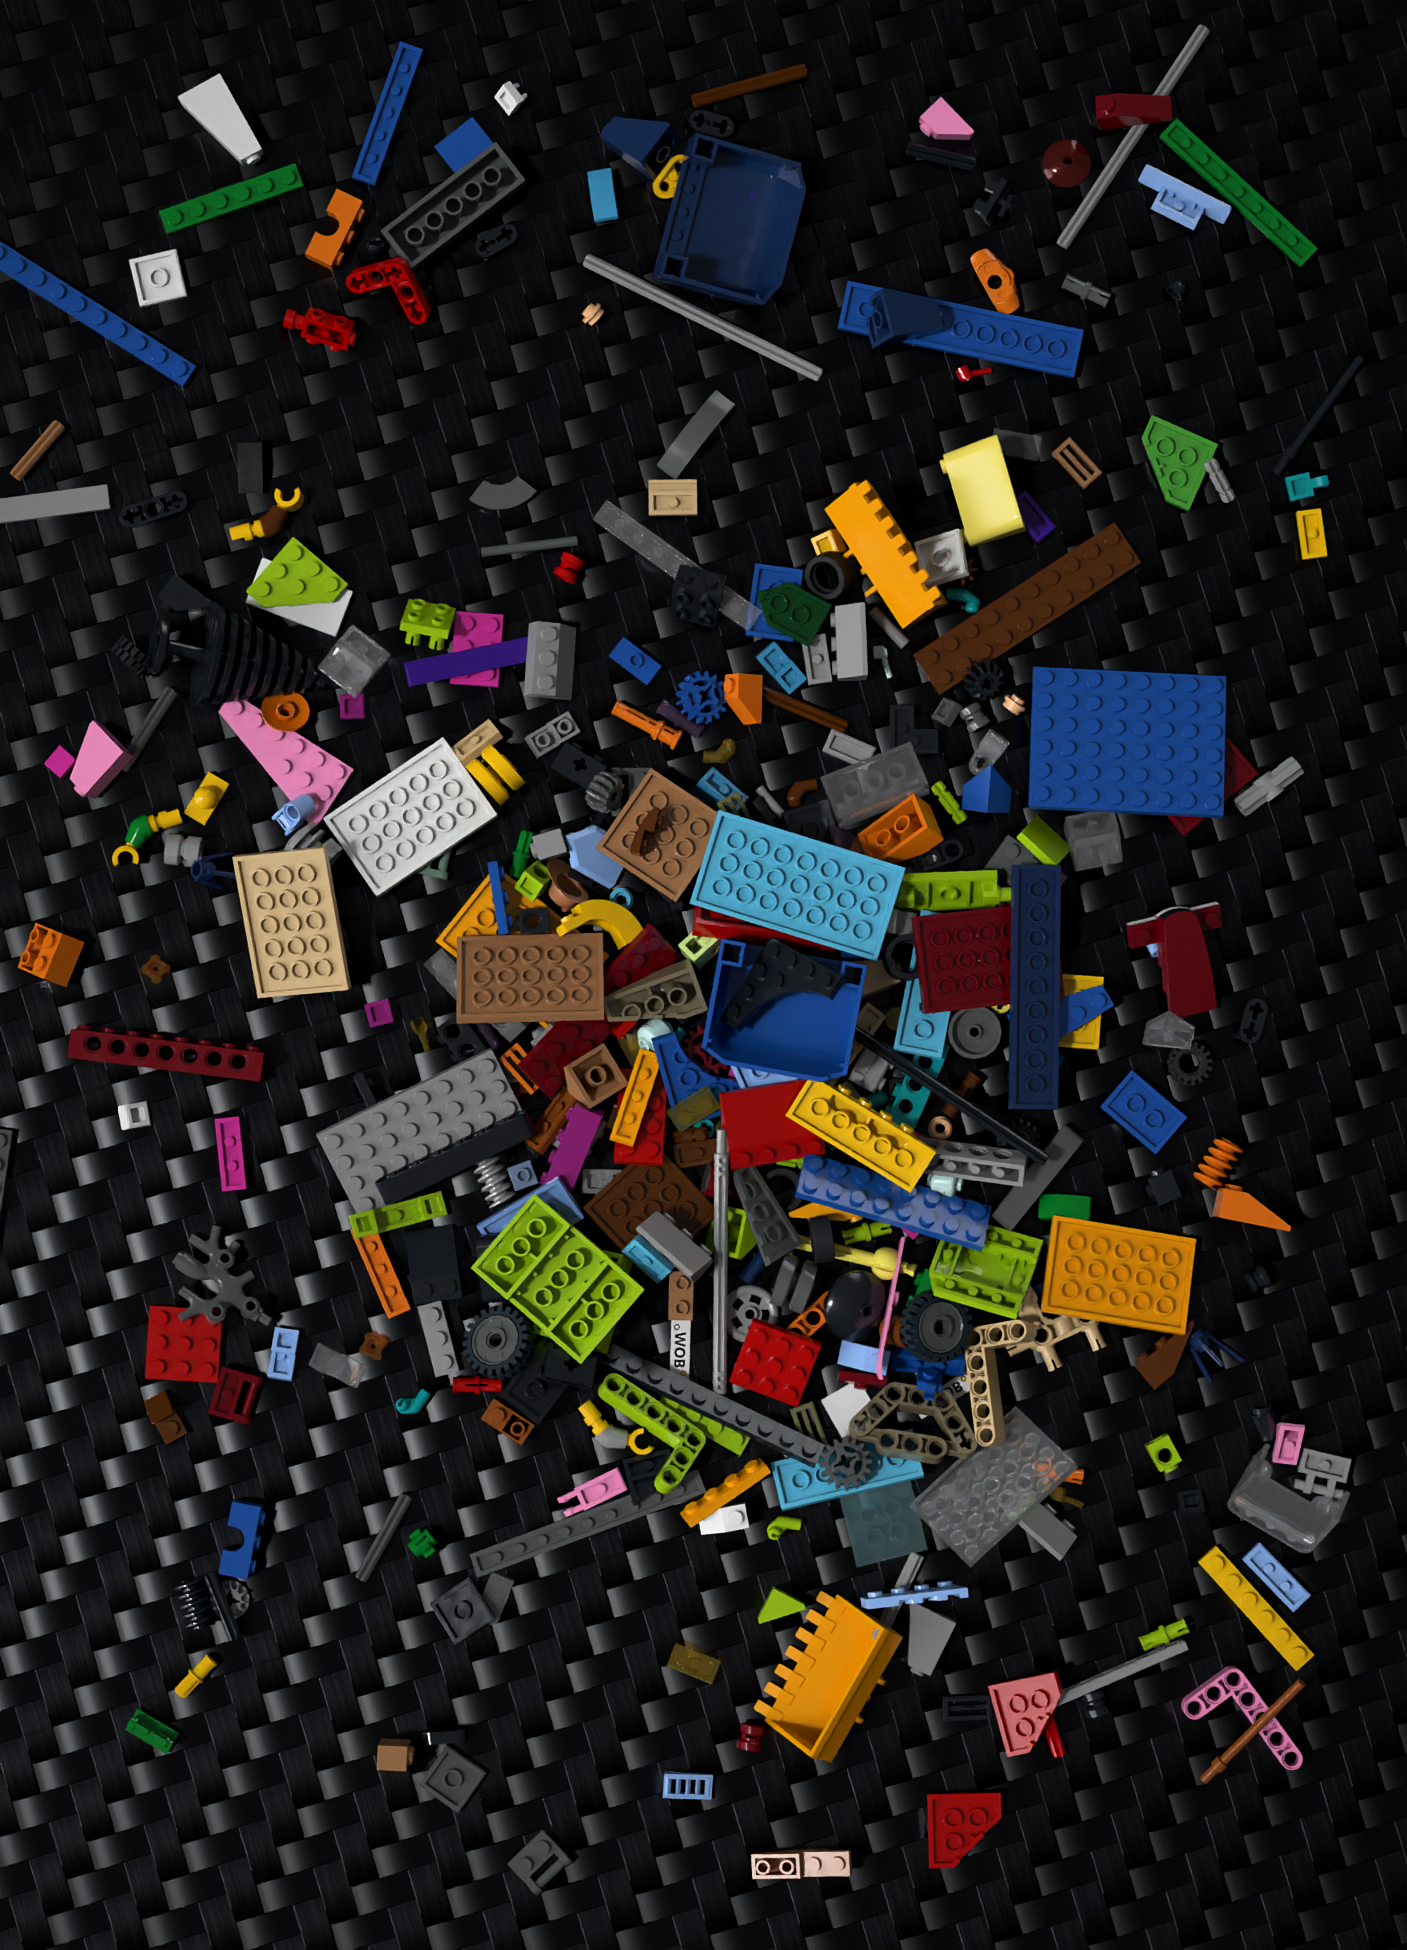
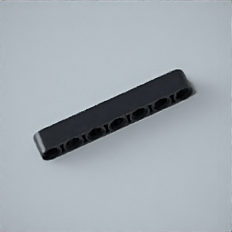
M520 1110L382 1176L375 1181V1185L385 1205H390L532 1137L537 1131L527 1110Z

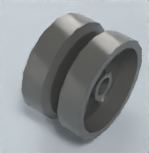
M982 1007L959 1010L954 1013L948 1022L946 1035L948 1044L955 1053L963 1058L977 1059L986 1057L995 1050L1000 1042L1002 1031L1000 1022L995 1014ZM973 1027L976 1028L975 1030H979V1034L975 1037L970 1035V1029Z
M787 1253L778 1273L769 1303L781 1307L785 1304L788 1294H791L790 1311L802 1314L806 1302L812 1294L819 1263L806 1260L801 1267L800 1273L796 1272L799 1264L798 1256Z

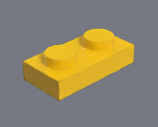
M1321 508L1297 511L1296 519L1302 560L1327 557Z

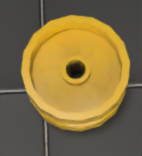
M489 744L481 751V756L488 763V766L485 767L478 759L473 758L465 768L501 806L510 798L508 791L502 786L504 782L514 791H518L526 782L516 772L517 769L512 763Z

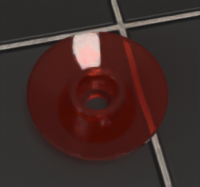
M1068 139L1057 141L1045 152L1043 170L1046 177L1053 184L1063 188L1074 187L1082 183L1089 174L1091 167L1089 153L1077 141ZM1070 158L1072 164L1065 165L1063 159Z

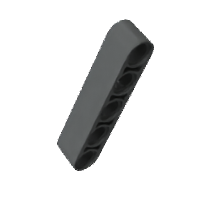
M1064 1124L1043 1150L1049 1155L1045 1165L1041 1166L1034 1161L1027 1169L1023 1187L1014 1186L994 1210L991 1217L1005 1229L1011 1231L1078 1149L1084 1139Z

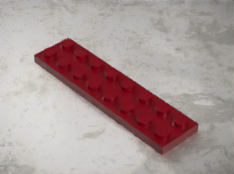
M648 923L604 971V997L667 966L675 964L681 956ZM605 1011L604 1020L558 1021L517 1066L547 1097L551 1098L566 1082L564 1067L599 1046L611 1033L610 1029L612 1027L616 1028L621 1021L609 1022Z

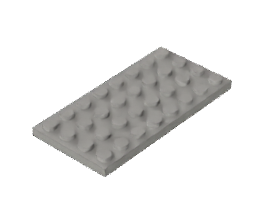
M489 1048L316 1133V1136L355 1212L360 1213L388 1206L385 1205L375 1185V1181L382 1176L518 1112L522 1108L492 1048Z

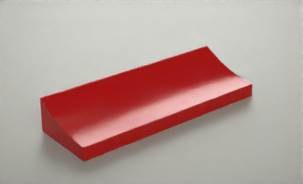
M695 906L693 936L767 945L772 937L794 949L835 954L837 949Z

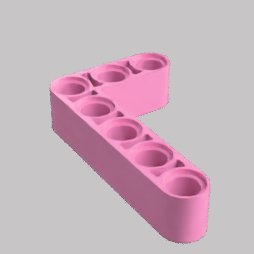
M1227 1666L1185 1696L1181 1703V1708L1188 1718L1199 1719L1232 1696L1252 1725L1256 1722L1255 1718L1258 1713L1266 1712L1269 1709L1245 1675L1235 1666ZM1229 1673H1238L1239 1678L1236 1683H1227ZM1211 1687H1218L1219 1694L1215 1698L1207 1697V1691ZM1246 1692H1251L1253 1694L1252 1701L1248 1704H1243L1241 1702L1242 1695ZM1192 1701L1199 1702L1197 1712H1188V1704ZM1274 1717L1259 1734L1286 1769L1296 1770L1303 1762L1301 1752ZM1280 1732L1282 1734L1281 1740L1278 1743H1271V1734ZM1288 1752L1296 1753V1759L1292 1763H1285L1284 1757Z

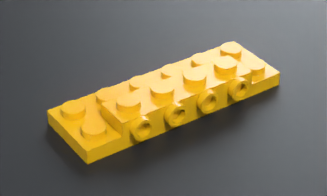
M807 1080L785 1116L911 1193L937 1150L917 1139L916 1135L913 1134L914 1129L903 1122L901 1125H898L892 1121L893 1116L884 1110L877 1112L872 1109L871 1106L873 1104L863 1097L856 1099L851 1096L852 1091L846 1086L839 1084L837 1087L835 1085L831 1086L825 1081Z

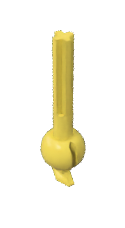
M798 1234L803 1244L796 1247V1249L812 1252L810 1237ZM834 1243L835 1258L872 1267V1272L882 1280L893 1279L898 1258V1251L896 1249L882 1247L873 1253ZM901 1261L899 1273H907L914 1277L917 1264H908V1262Z

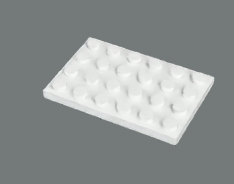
M441 738L325 816L323 820L376 897L379 898L497 818L498 815L446 740Z

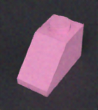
M942 97L926 110L919 119L921 124L919 127L928 137L932 135L935 139L970 140L974 134V130Z

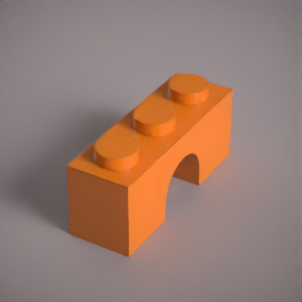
M336 189L326 211L329 216L339 221V228L331 236H324L315 232L305 252L308 259L331 270L334 269L335 265L339 266L345 255L342 251L346 243L350 244L355 235L353 229L357 222L361 223L366 210L363 209V201Z

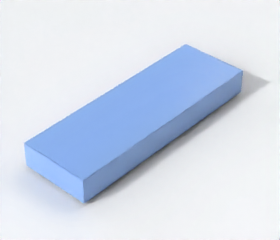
M1260 1542L1242 1558L1292 1612L1311 1596Z

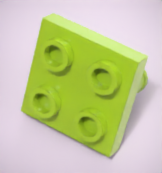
M409 599L400 624V630L407 631L405 642L410 645L414 637L413 645H419L421 643V634L430 636L429 647L431 649L435 648L436 642H438L437 650L444 649V641L448 639L455 618L456 608L450 607L447 604L428 603L422 599Z

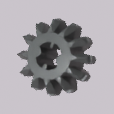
M605 771L595 775L594 780L590 782L589 788L586 789L587 795L585 800L587 805L601 813H609L611 809L614 810L616 804L620 802V797L623 795L622 791L625 785L622 783V779L614 773Z

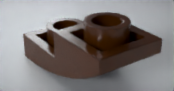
M654 807L640 824L631 844V855L641 857L642 851H646L649 837L645 836L646 833L656 835V830H661L664 815H660L661 811L659 808Z

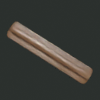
M54 420L11 470V475L21 481L61 435L65 427L59 421Z

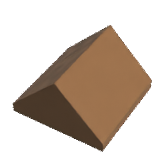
M604 1043L564 1067L568 1093L588 1109L628 1085L627 1080Z

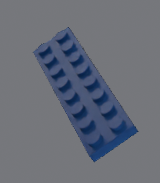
M805 1154L795 1192L796 1198L977 1251H982L991 1212V1206L958 1196L948 1197L932 1191L931 1188L917 1184L910 1193L879 1173L815 1154Z

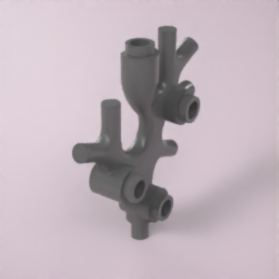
M212 1226L210 1238L207 1241L193 1233L188 1242L206 1253L210 1258L209 1262L204 1264L189 1253L180 1251L172 1263L175 1264L176 1269L188 1277L198 1280L216 1281L219 1285V1293L213 1299H203L183 1286L178 1294L190 1302V1306L178 1314L180 1320L185 1322L195 1315L203 1314L209 1323L217 1325L223 1322L226 1310L229 1307H236L240 1309V1313L244 1318L252 1319L255 1322L259 1320L268 1326L273 1318L263 1312L264 1308L260 1306L256 1298L247 1297L243 1292V1286L255 1278L251 1270L240 1276H233L229 1272L235 1261L234 1255L241 1245L233 1240L227 1249H220L219 1238L222 1228L219 1226ZM226 1256L229 1262L223 1263L220 1258ZM253 1304L255 1309L250 1311L246 1308V1305ZM217 1309L221 1314L214 1316L212 1310Z

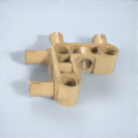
M1029 1285L1018 1317L1020 1320L1032 1322L1037 1330L1040 1328L1045 1329L1047 1338L1042 1342H1037L1034 1339L1029 1343L1014 1345L1016 1347L1009 1350L1008 1353L1010 1357H1013L1029 1348L1041 1352L1050 1372L1055 1370L1052 1359L1056 1368L1063 1366L1054 1348L1055 1343L1082 1331L1085 1332L1093 1352L1099 1350L1096 1339L1100 1348L1107 1346L1099 1330V1321L1088 1320L1082 1322L1079 1318L1058 1315L1052 1319L1043 1316L1037 1303L1038 1297L1031 1285Z

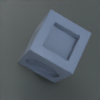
M531 1160L507 1168L515 1191L539 1183Z

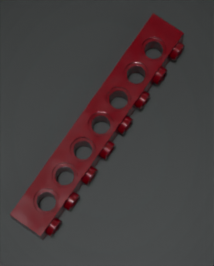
M78 1025L77 1029H71L67 1058L263 1082L266 1053H261L260 1047L246 1046L245 1051L236 1049V1044L222 1043V1047L212 1046V1041L198 1040V1044L188 1043V1038L174 1037V1041L164 1040V1035L150 1034V1038L140 1037L141 1032L126 1031V1035L116 1034L117 1029L102 1028V1032L92 1031L93 1026ZM93 1037H98L101 1041V1047L96 1051H93L89 1046V1042ZM117 1040H122L125 1044V1050L121 1054H117L113 1049V1045ZM142 1043H146L149 1047V1053L145 1057H141L137 1052L138 1046ZM166 1046H170L173 1049V1056L169 1060H165L161 1055L162 1049ZM190 1049H194L197 1052V1059L193 1063H189L185 1058L186 1052ZM214 1052H218L222 1058L221 1063L217 1066H213L209 1061L210 1055ZM238 1055H242L246 1060L245 1066L241 1069H237L233 1064L234 1058Z

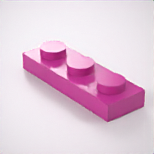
M240 1116L215 1119L222 1191L247 1189Z

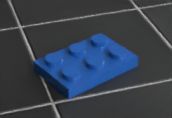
M755 563L745 636L793 642L792 638L766 625L757 592L788 582L801 588L803 570Z
M1132 1070L1100 1106L1102 1110L1154 1154H1157L1187 1118Z

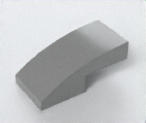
M581 1169L580 1193L597 1194L621 1170Z

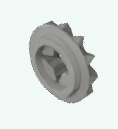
M234 1580L221 1582L226 1597L231 1590L232 1598L240 1600V1602L232 1603L231 1605L234 1617H240L245 1613L249 1605L247 1589L241 1583ZM210 1597L211 1608L214 1610L217 1616H219L213 1603V1600Z

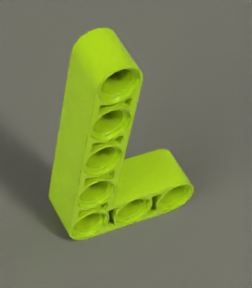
M617 1373L608 1374L598 1388L600 1398L674 1448L654 1481L655 1488L660 1493H671L681 1482L706 1442L705 1434ZM607 1384L613 1385L616 1391L610 1390ZM627 1398L633 1399L636 1405L631 1404ZM648 1412L654 1413L656 1418L650 1417ZM668 1425L673 1426L676 1432L669 1430ZM688 1439L693 1440L696 1446L691 1445ZM676 1457L681 1458L684 1465L678 1463ZM664 1476L669 1477L672 1483L666 1482Z

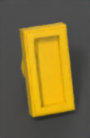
M208 772L199 788L195 791L184 814L206 825L230 784Z

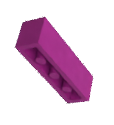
M577 1101L575 1106L570 1105L565 1119H568L569 1122L566 1128L561 1127L556 1140L560 1141L557 1150L552 1149L547 1161L552 1164L549 1171H543L539 1184L543 1185L559 1176L572 1194L604 1115V1110L595 1106L588 1109L579 1101Z

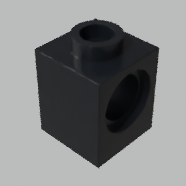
M549 908L519 910V915L515 916L516 930H520L521 935L550 933ZM535 915L539 918V924L536 928H528L525 921L528 916Z

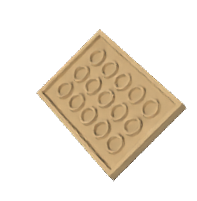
M327 846L242 854L232 857L257 997L266 998L349 990L351 982Z

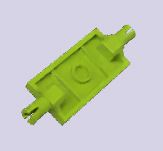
M997 870L907 873L903 875L894 906H897L900 911L906 912L921 911V909L938 911L996 908V904H1000V902L1011 901V887H999L997 885Z

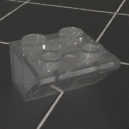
M352 624L320 663L318 669L356 698L383 668L391 654Z
M1086 812L1065 818L1064 832L1075 872L1123 861L1120 833L1115 813Z

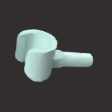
M882 645L874 646V659H882L886 677H893L888 664L887 649Z

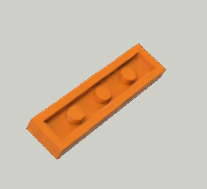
M350 1229L388 1319L410 1310L409 1302L379 1233L355 1239L353 1230Z

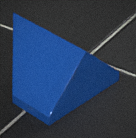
M990 765L963 785L961 809L985 813H1010L1012 788L995 768Z

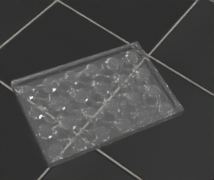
M1016 1406L1003 1417L1006 1436L1001 1446L987 1447L981 1446L977 1442V1448L971 1458L966 1460L959 1458L909 1505L970 1568L1078 1468L1076 1463ZM992 1431L988 1434L989 1441L993 1438Z

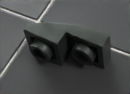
M262 441L237 442L239 493H263Z

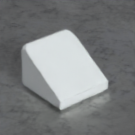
M147 1101L118 1106L122 1130L151 1125Z

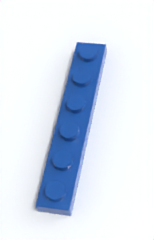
M400 41L352 179L376 186L419 66L423 49Z

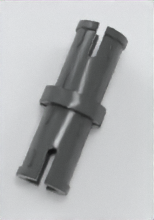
M1068 273L1061 288L1081 296L1080 299L1085 300L1086 298L1104 308L1111 293L1093 286L1092 282L1088 281L1086 283Z

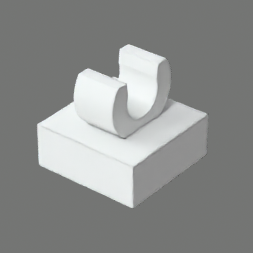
M510 81L503 84L495 95V99L508 116L515 113L527 97L526 93L520 95L517 91L520 86L518 83L512 84Z

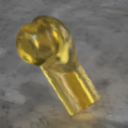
M729 738L722 741L723 744L717 751H703V763H725L735 753V742Z

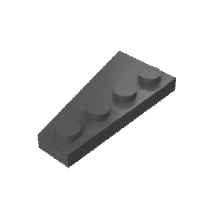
M756 1166L737 1169L730 1173L765 1266L770 1265L803 1244V1241Z

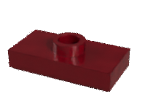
M840 1370L837 1376V1383L853 1384L854 1389L868 1390V1387L884 1388L887 1385V1377L883 1376V1380H880L877 1375Z

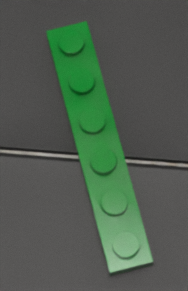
M294 163L160 210L159 213L167 235H171L302 189L304 186L297 166Z

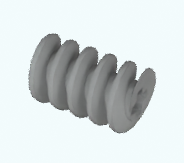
M493 1155L474 1164L479 1166L473 1171L474 1174H482L477 1180L478 1183H486L481 1189L482 1192H490L485 1200L494 1201L489 1208L510 1200L516 1194L515 1191H507L512 1185L511 1182H503L508 1174L499 1172L504 1168V1164H496L501 1158L500 1155Z

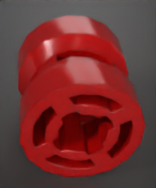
M563 552L561 563L555 568L553 574L564 581L575 584L577 580L576 574L578 570L583 568L585 562L572 554Z

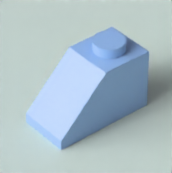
M842 1340L837 1364L876 1373V1360L879 1348ZM884 1349L882 1359V1375L885 1376L891 1353L887 1349Z

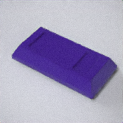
M1026 491L1016 498L1025 528L1038 543L1054 530L1056 526Z

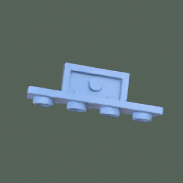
M1148 164L1145 165L1138 179L1140 183L1159 192L1151 207L1152 210L1192 230L1195 229L1202 214L1224 224L1232 209L1230 205Z

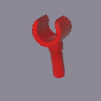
M964 365L956 371L959 380L962 382H966L978 375L992 373L991 367L970 371L968 365Z

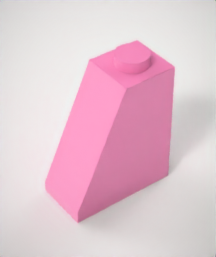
M94 720L89 724L70 780L76 785L74 787L75 791L82 797L87 795L96 799L134 756L104 725Z

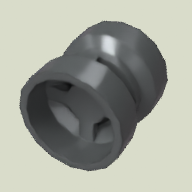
M979 701L959 712L960 718L967 723L966 728L970 734L991 722L988 716L984 715L981 711L982 706Z

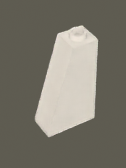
M220 74L178 96L182 106L242 165L247 163L252 165L261 159L260 156L264 154Z

